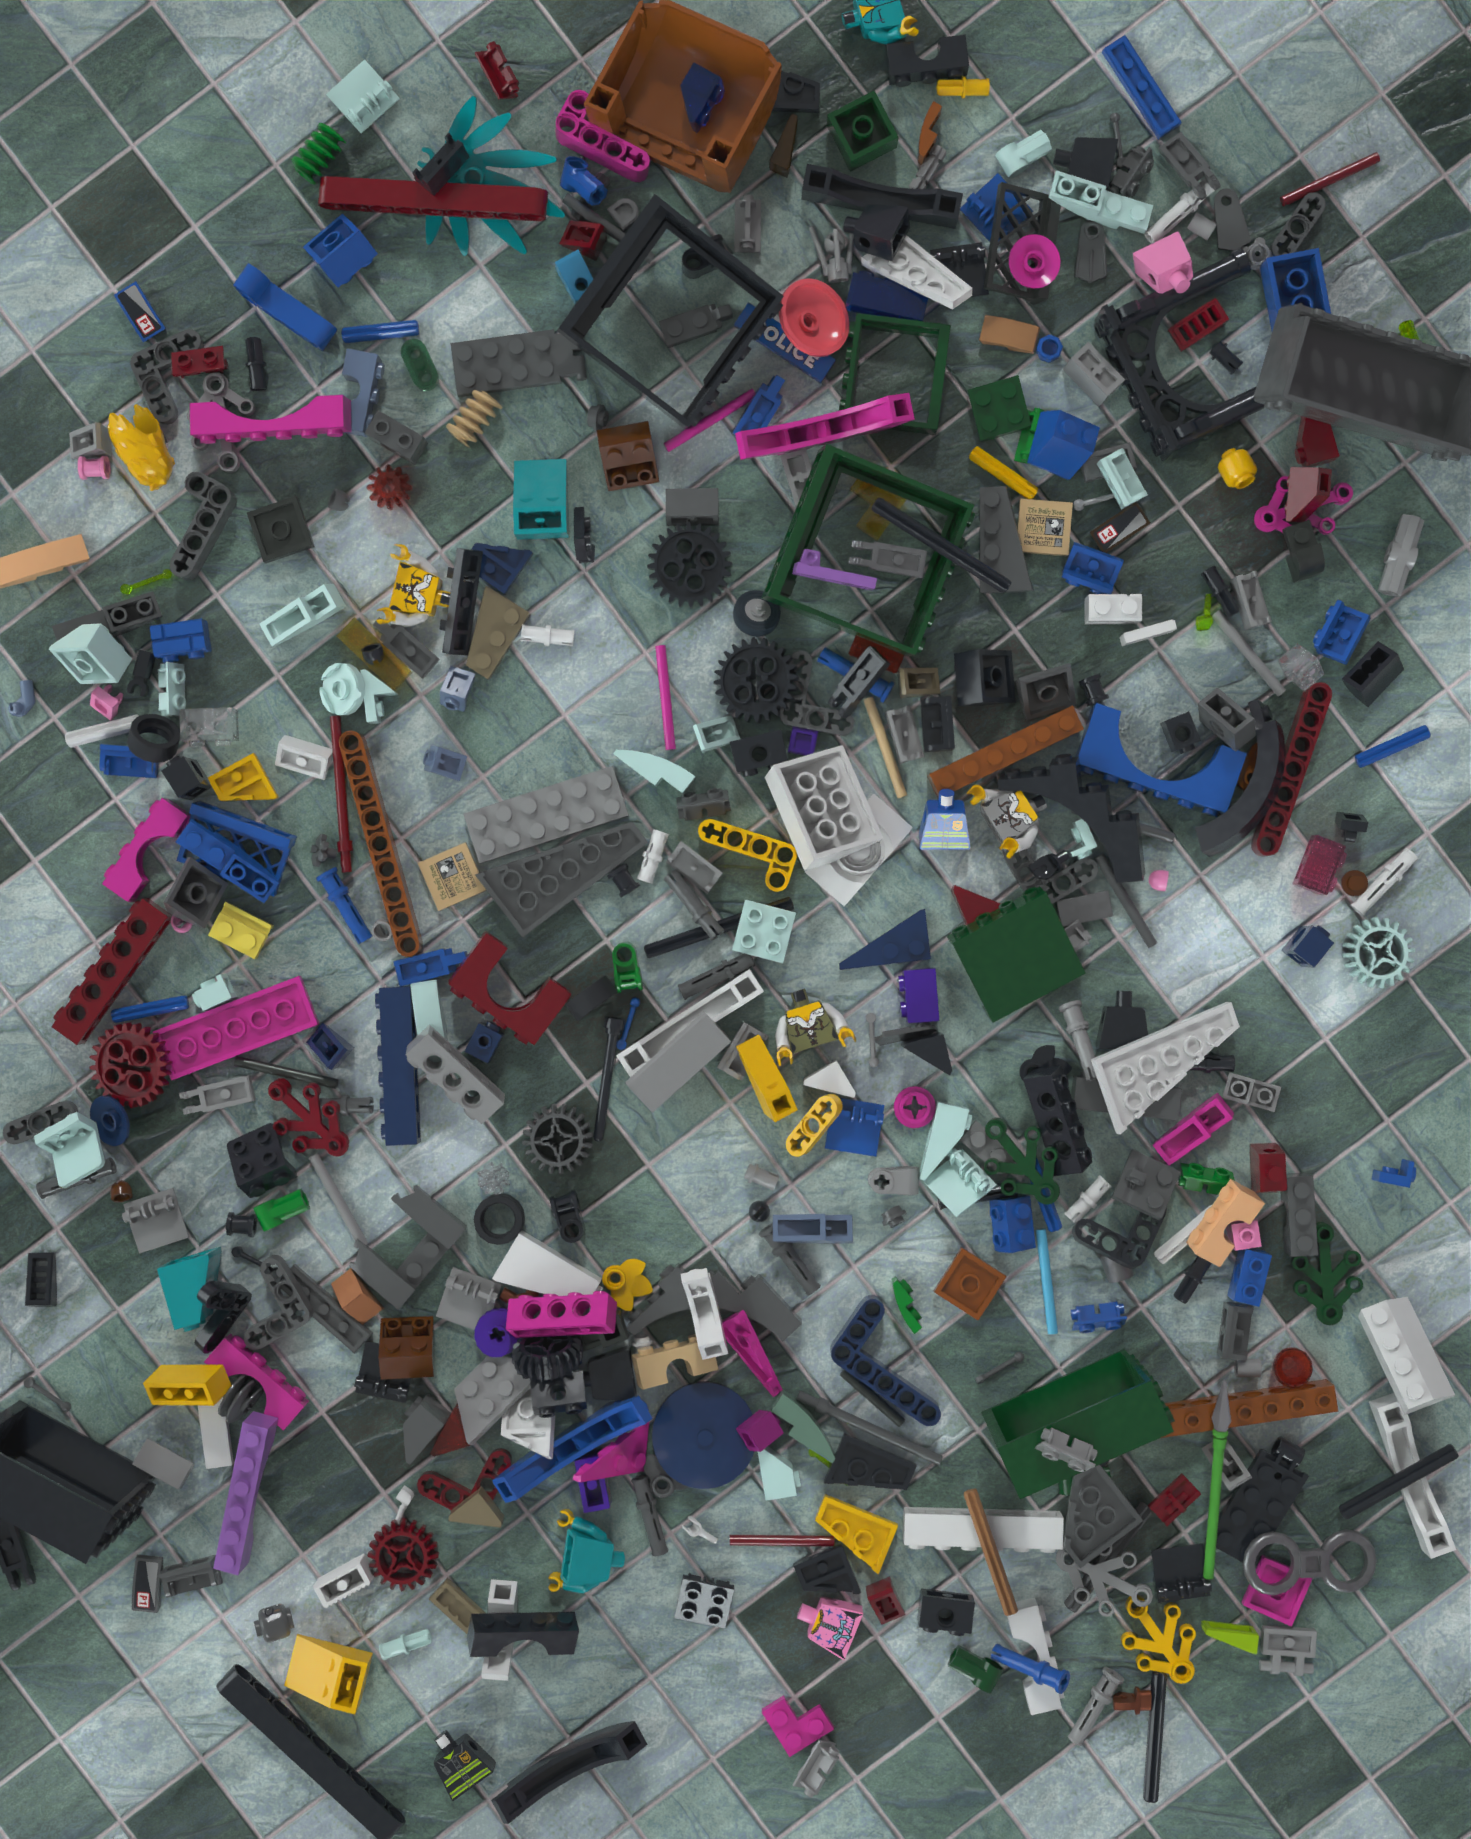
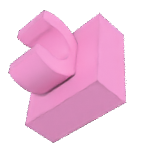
M109 684L104 689L97 686L91 692L90 706L111 721L118 714V706L122 703L123 693L120 692L116 697L110 695L112 685Z

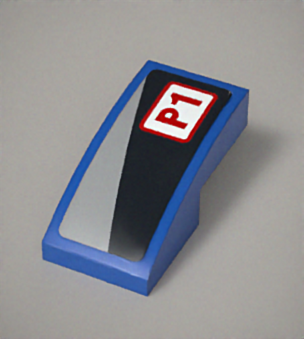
M137 281L114 294L120 307L143 342L166 329Z

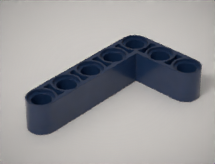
M865 1296L830 1346L832 1360L925 1426L936 1425L941 1418L938 1403L862 1349V1346L885 1313L883 1302L878 1296ZM869 1303H877L879 1310L875 1314H868L865 1311L866 1306ZM855 1324H860L864 1327V1332L859 1336L850 1333L851 1327ZM839 1346H846L849 1348V1353L845 1357H839L835 1354V1350ZM867 1361L871 1364V1367L866 1372H860L856 1368L858 1363ZM881 1377H891V1385L888 1387L880 1386L878 1381ZM905 1391H910L914 1394L913 1399L909 1402L900 1400V1395ZM927 1406L935 1408V1413L931 1417H924L921 1414L922 1410Z

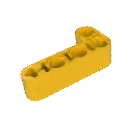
M707 819L700 823L698 834L704 842L770 863L765 879L766 886L773 892L783 891L787 887L797 858V852L791 844L713 819ZM710 824H713L714 830L721 833L722 827L727 828L723 836V843L718 842L720 837L716 835H711L710 839L706 838L703 828H708ZM732 832H738L742 835L743 841L739 846L733 847L729 845L727 839ZM763 840L767 843L768 849L764 854L759 855L753 851L752 846L755 841ZM781 848H788L792 851L793 857L787 863L781 862L778 859L777 853ZM773 873H781L785 879L783 886L779 888L773 887L769 881L770 876Z

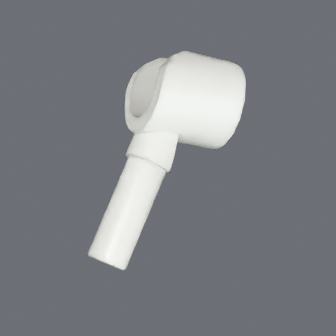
M403 1486L396 1496V1499L402 1503L395 1518L398 1524L401 1523L404 1512L414 1497V1492L406 1486Z
M688 1516L693 1525L690 1528L682 1525V1528L692 1537L699 1535L716 1544L718 1538L706 1532L693 1516Z

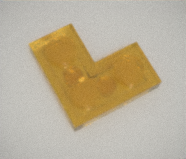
M858 479L850 488V491L870 504L856 527L875 541H878L891 522L872 511L871 508L875 500L880 497L896 508L901 509L907 499Z

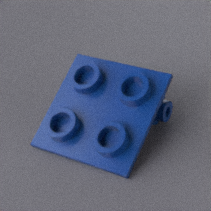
M999 173L976 194L973 192L966 199L967 202L960 208V211L989 242L991 239L998 184L1001 182L1007 183ZM1005 191L1004 200L1011 209L1018 202L1012 193ZM1020 206L1012 211L1019 225L1027 218ZM1007 216L1001 219V228L1006 235L1014 230Z
M840 1098L843 1106L842 1111L827 1130L825 1149L876 1157L885 1105Z

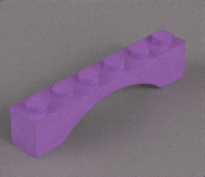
M253 1411L242 1423L213 1569L239 1575L249 1563L254 1540L253 1519L256 1499L263 1471L274 1442L278 1423L277 1417Z

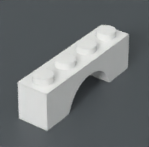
M1035 1597L1017 1601L1018 1612L1007 1616L1012 1637L1032 1645L1037 1652V1662L1045 1660L1050 1663L1051 1667L1058 1669L1055 1656L1050 1657L1048 1648L1052 1647V1641L1049 1631H1044L1042 1622L1046 1621L1043 1605L1038 1606ZM1031 1676L1022 1680L1031 1715L1062 1708L1060 1699L1064 1698V1693L1059 1694L1048 1685L1037 1684Z

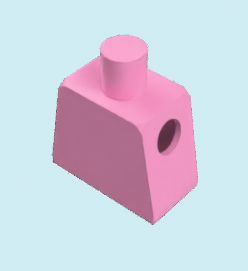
M1179 232L1173 233L1133 253L1135 273L1156 292L1163 294L1174 288L1177 293H1184L1189 289L1190 280L1193 278L1192 260Z

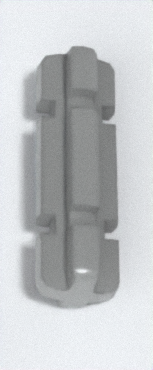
M939 145L932 147L929 152L930 157H926L916 173L917 178H913L909 189H926V182L929 183L940 166L939 161L942 162L946 156L945 149Z

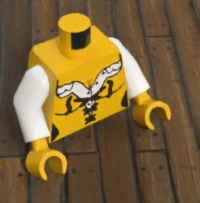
M394 544L401 549V554L397 556L390 553V556L396 560H404V562L400 561L389 608L377 609V611H383L386 618L385 620L378 619L376 621L379 624L391 622L392 624L410 627L425 622L429 616H435L437 605L448 608L450 592L441 590L443 581L438 577V571L426 558L408 551L405 545Z

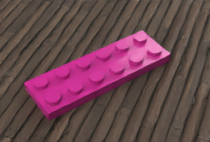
M297 976L153 1031V1033H159L158 1042L166 1041L162 1047L163 1051L170 1050L171 1052L165 1056V1059L172 1061V1064L166 1066L167 1070L172 1072L169 1075L172 1081L319 1025V1021L301 976Z

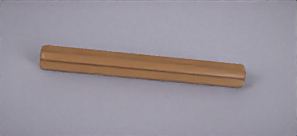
M976 1488L964 1492V1498L1004 1614L1006 1616L1016 1614L1018 1608Z

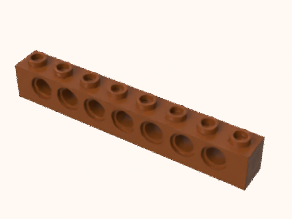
M1327 1379L1228 1394L1231 1423L1228 1428L1339 1412L1335 1385ZM1218 1395L1165 1403L1175 1422L1170 1423L1174 1432L1161 1438L1212 1431L1214 1429L1212 1415Z

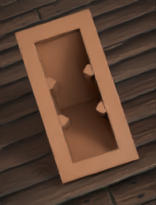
M352 1268L331 1283L341 1308L362 1325L384 1309L368 1286Z

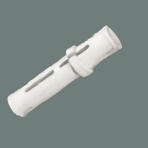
M1203 178L1199 182L1205 189L1207 197L1215 191L1210 187L1206 179ZM1193 190L1180 196V201L1144 233L1146 239L1151 244L1161 240L1190 212L1194 213L1203 200H1200Z
M1405 848L1391 864H1386L1383 873L1351 904V907L1358 914L1364 916L1396 881L1400 882L1403 879L1402 875L1418 860V857L1411 850ZM1401 864V867L1387 880L1391 873ZM1382 884L1380 889L1369 900H1367L1369 896Z

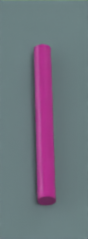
M753 388L701 419L695 427L690 426L664 442L666 450L668 452L672 451L749 403L755 394Z
M666 645L655 646L665 749L676 750Z

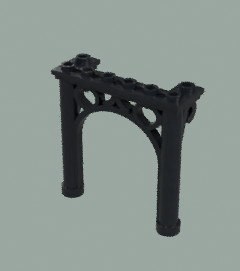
M1241 248L1230 252L1228 257L1193 273L1190 287L1184 293H1177L1174 288L1163 294L1155 291L1139 300L1131 301L1115 310L1113 305L1108 307L1106 304L1102 306L1094 320L1095 332L1099 338L1103 337L1107 346L1105 347V352L1111 362H1115L1118 369L1117 372L1125 379L1121 385H1126L1129 392V403L1133 409L1137 408L1141 417L1139 418L1140 426L1145 433H1149L1152 440L1150 442L1151 449L1156 457L1160 456L1161 461L1167 460L1174 451L1264 409V404L1254 401L1256 387L1225 402L1214 405L1197 404L1183 398L1164 379L1155 354V339L1158 327L1170 311L1251 272L1249 259ZM1157 315L1150 331L1141 325H1136ZM1123 331L1124 333L1120 337L1119 332ZM1131 333H1138L1147 340L1145 351L1141 353L1132 351L1127 342V336ZM1147 356L1148 361L1144 362V374L1140 377L1132 360H1143ZM1145 388H1152L1158 394L1162 391L1165 395L1159 397L1153 406ZM1169 401L1179 406V416L1176 421L1169 422L1164 419L1160 411L1161 403ZM1186 410L1202 414L1184 424L1182 423L1185 419Z

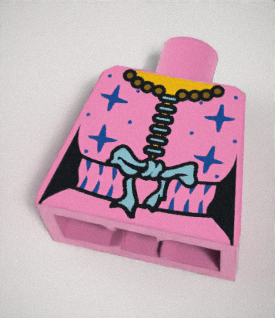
M821 1597L816 1608L802 1603L797 1619L809 1623L807 1632L810 1640L845 1660L863 1616V1608L859 1604Z

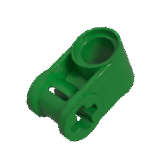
M621 942L612 952L614 981L617 993L633 988L643 990L636 947L630 942ZM619 948H629L632 952L631 959L628 961L620 960L618 957Z

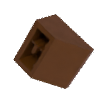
M648 421L597 430L599 450L608 492L660 482Z
M434 1317L381 1318L378 1357L381 1379L434 1377Z

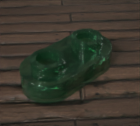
M418 339L407 340L401 347V357L416 387L422 391H430L439 383L438 371L425 344ZM413 351L420 352L417 358L411 357ZM425 374L431 375L428 382L422 381V377Z

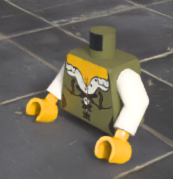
M805 988L790 993L795 1008L785 1011V1015L779 1019L775 1034L778 1051L777 1063L779 1066H781V1059L783 1057H788L791 1065L793 1063V1053L837 1039L840 1040L843 1047H846L844 1043L846 1037H852L854 1042H856V1037L853 1031L849 1029L843 1015L832 1005L821 1003L820 1000L810 1003Z

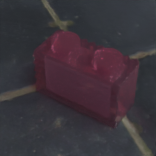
M1311 835L1292 884L1319 895H1327L1328 892H1332L1337 883V877H1334L1338 867L1341 868L1347 857V853L1344 852L1346 846L1319 835Z

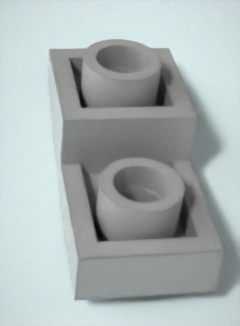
M1229 1072L1222 1098L1275 1112L1281 1086Z

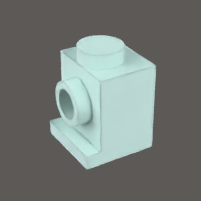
M227 973L217 975V982L213 978L200 984L201 989L192 994L198 1008L201 1007L203 1011L211 1010L237 997Z

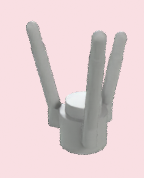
M810 226L811 237L823 268V277H828L829 283L848 281L849 275L852 274L854 234L850 233L845 262V258H842L840 255L838 229L835 228L833 230L835 258L830 259L828 265L815 228Z

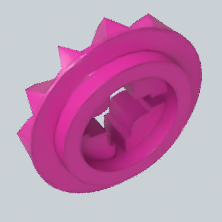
M912 1086L903 1089L896 1096L893 1108L896 1118L904 1126L920 1128L932 1120L936 1104L930 1092L922 1087ZM913 1096H915L918 1104L926 1106V1108L917 1110L916 1118H914L910 1109L903 1108V1106L912 1104Z

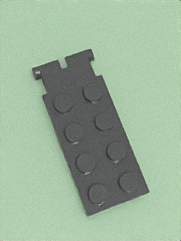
M554 329L450 343L458 397L473 396V390L495 393L562 384L561 378L576 376L577 381L587 380L584 356H574L573 353L582 350L563 335L555 334Z

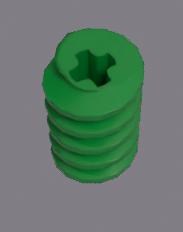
M323 123L317 125L320 133L316 131L311 133L314 141L305 140L304 144L307 149L300 147L297 150L301 158L297 156L291 158L294 169L313 185L316 182L312 175L315 174L320 177L323 175L319 170V166L328 169L329 165L325 159L335 160L336 158L331 151L341 152L342 149L338 142L346 143L334 129Z

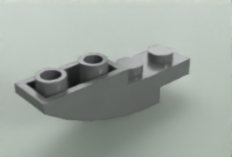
M152 591L102 607L103 610L53 625L52 629L58 641L83 624L101 623L114 638L161 618L162 614Z

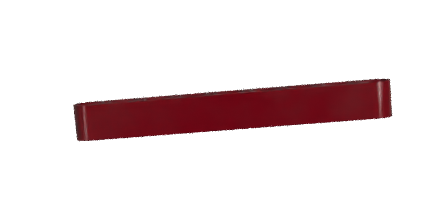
M324 176L320 178L318 206L328 210L545 221L548 191L536 187L446 183L433 196L417 181Z

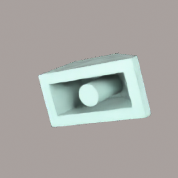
M769 1446L763 1451L758 1452L765 1500L797 1496L796 1487H801L799 1471H793L792 1463Z

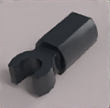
M143 650L138 651L132 674L134 679L127 685V693L133 694L135 687L140 685L142 688L140 696L147 697L149 693L147 681L151 678L156 659L153 653Z

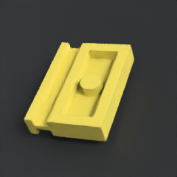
M225 902L208 936L253 959H257L274 925L229 902Z

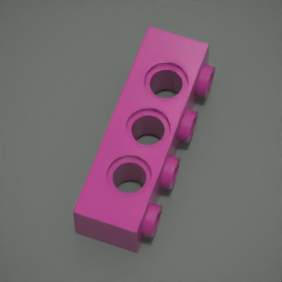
M594 1291L593 1294L589 1295L571 1292L568 1293V1296H558L556 1294H544L543 1297L520 1295L516 1299H509L506 1330L515 1338L615 1333L617 1302L605 1291ZM591 1308L590 1312L587 1315L583 1316L585 1310ZM562 1310H565V1313L561 1317H558L559 1313ZM540 1311L539 1316L533 1319L534 1315Z

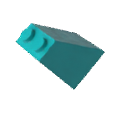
M221 1247L171 1260L157 1268L174 1330L183 1328L184 1332L199 1328V1325L206 1323V1318L213 1314V1309L205 1307L197 1299V1294L207 1282L218 1281L222 1254Z

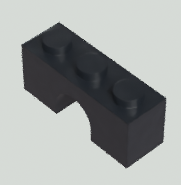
M966 34L940 37L937 47L938 55L931 60H923L916 55L913 41L887 44L885 55L889 85L896 84L897 87H905L910 85L911 82L922 81L924 84L936 82L937 79H962V76H967L969 59Z

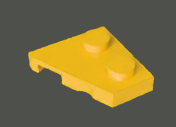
M255 753L208 777L219 801L276 800L279 798Z

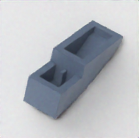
M826 1214L773 1215V1242L853 1243V1216Z

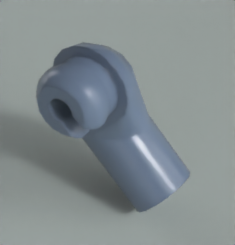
M33 680L19 682L21 697L16 702L10 703L8 711L12 716L23 717L35 705Z

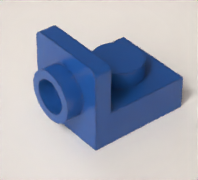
M1402 1159L1400 1172L1399 1169L1383 1166L1382 1171L1373 1169L1372 1180L1410 1188L1411 1182H1414L1416 1178V1167H1414V1161Z

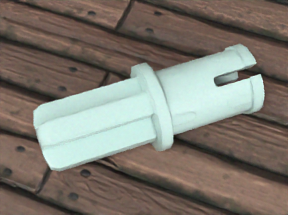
M423 1629L409 1635L403 1633L400 1635V1638L379 1644L381 1658L387 1660L403 1653L409 1655L410 1651L431 1644L432 1635L429 1629Z

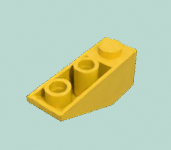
M758 1034L737 1045L736 1049L764 1114L774 1122H777L796 1112L798 1109L791 1092L760 1035Z

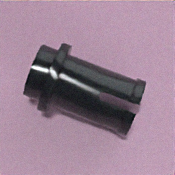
M1219 341L1209 352L1212 355L1211 359H1216L1232 375L1243 364V361L1226 347L1227 343L1223 344Z

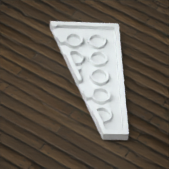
M1231 1002L1222 1003L1091 1059L1116 1134L1121 1135L1128 1129L1127 1126L1132 1121L1139 1119L1154 1101L1160 1100L1187 1075L1186 1072L1194 1065H1198L1205 1059L1204 1056L1214 1047H1218L1240 1027Z

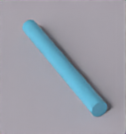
M1045 1228L1036 1229L1047 1332L1048 1334H1057L1058 1327L1047 1233Z

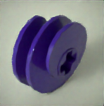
M493 1308L485 1312L476 1324L474 1332L476 1345L482 1353L489 1357H502L511 1353L513 1345L519 1339L506 1330L508 1309ZM496 1327L499 1331L504 1330L502 1337L498 1334H493Z

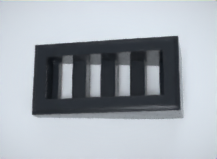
M28 1253L25 1306H57L56 1253ZM36 1261H48L47 1266H36ZM36 1272H47V1277H36ZM36 1283H46V1287L37 1288ZM37 1294H45V1298H37Z

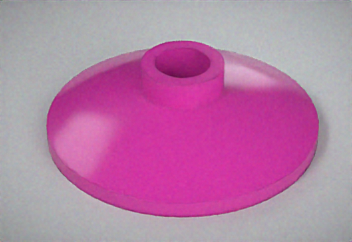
M1037 234L1026 235L1013 245L1009 254V268L1013 277L1021 285L1032 289L1042 288L1050 284L1058 275L1060 255L1054 243L1048 238ZM1028 260L1034 261L1035 268H1031L1028 265Z

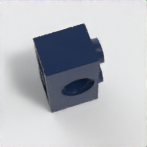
M1313 925L1300 926L1281 951L1301 967L1315 968L1334 942L1329 939L1330 933L1319 925L1317 927Z

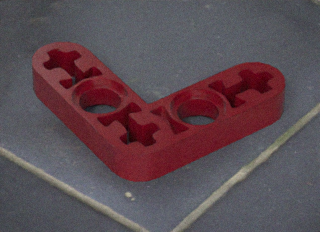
M503 1448L493 1450L472 1490L432 1470L426 1471L420 1476L417 1482V1489L423 1496L452 1510L481 1487L482 1479L491 1478L493 1480L509 1468L512 1463V1456L509 1451ZM501 1455L505 1457L504 1462L507 1465L502 1464L497 1474L492 1472L496 1464V1460L493 1457L499 1458ZM429 1478L434 1479L433 1484L438 1488L441 1487L442 1483L446 1486L443 1488L441 1495L438 1496L439 1489L431 1487L430 1490L426 1489V1483L423 1480L428 1481ZM495 1487L492 1491L486 1492L494 1500L498 1490ZM449 1489L457 1490L460 1494L459 1501H448L446 1492Z

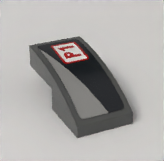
M137 1554L132 1586L133 1611L158 1613L160 1609V1585L162 1583L159 1573L163 1570V1557Z

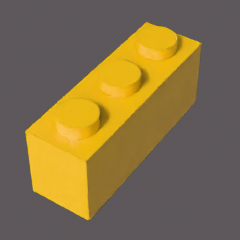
M160 1365L143 1382L152 1405L214 1406L232 1386L223 1365Z

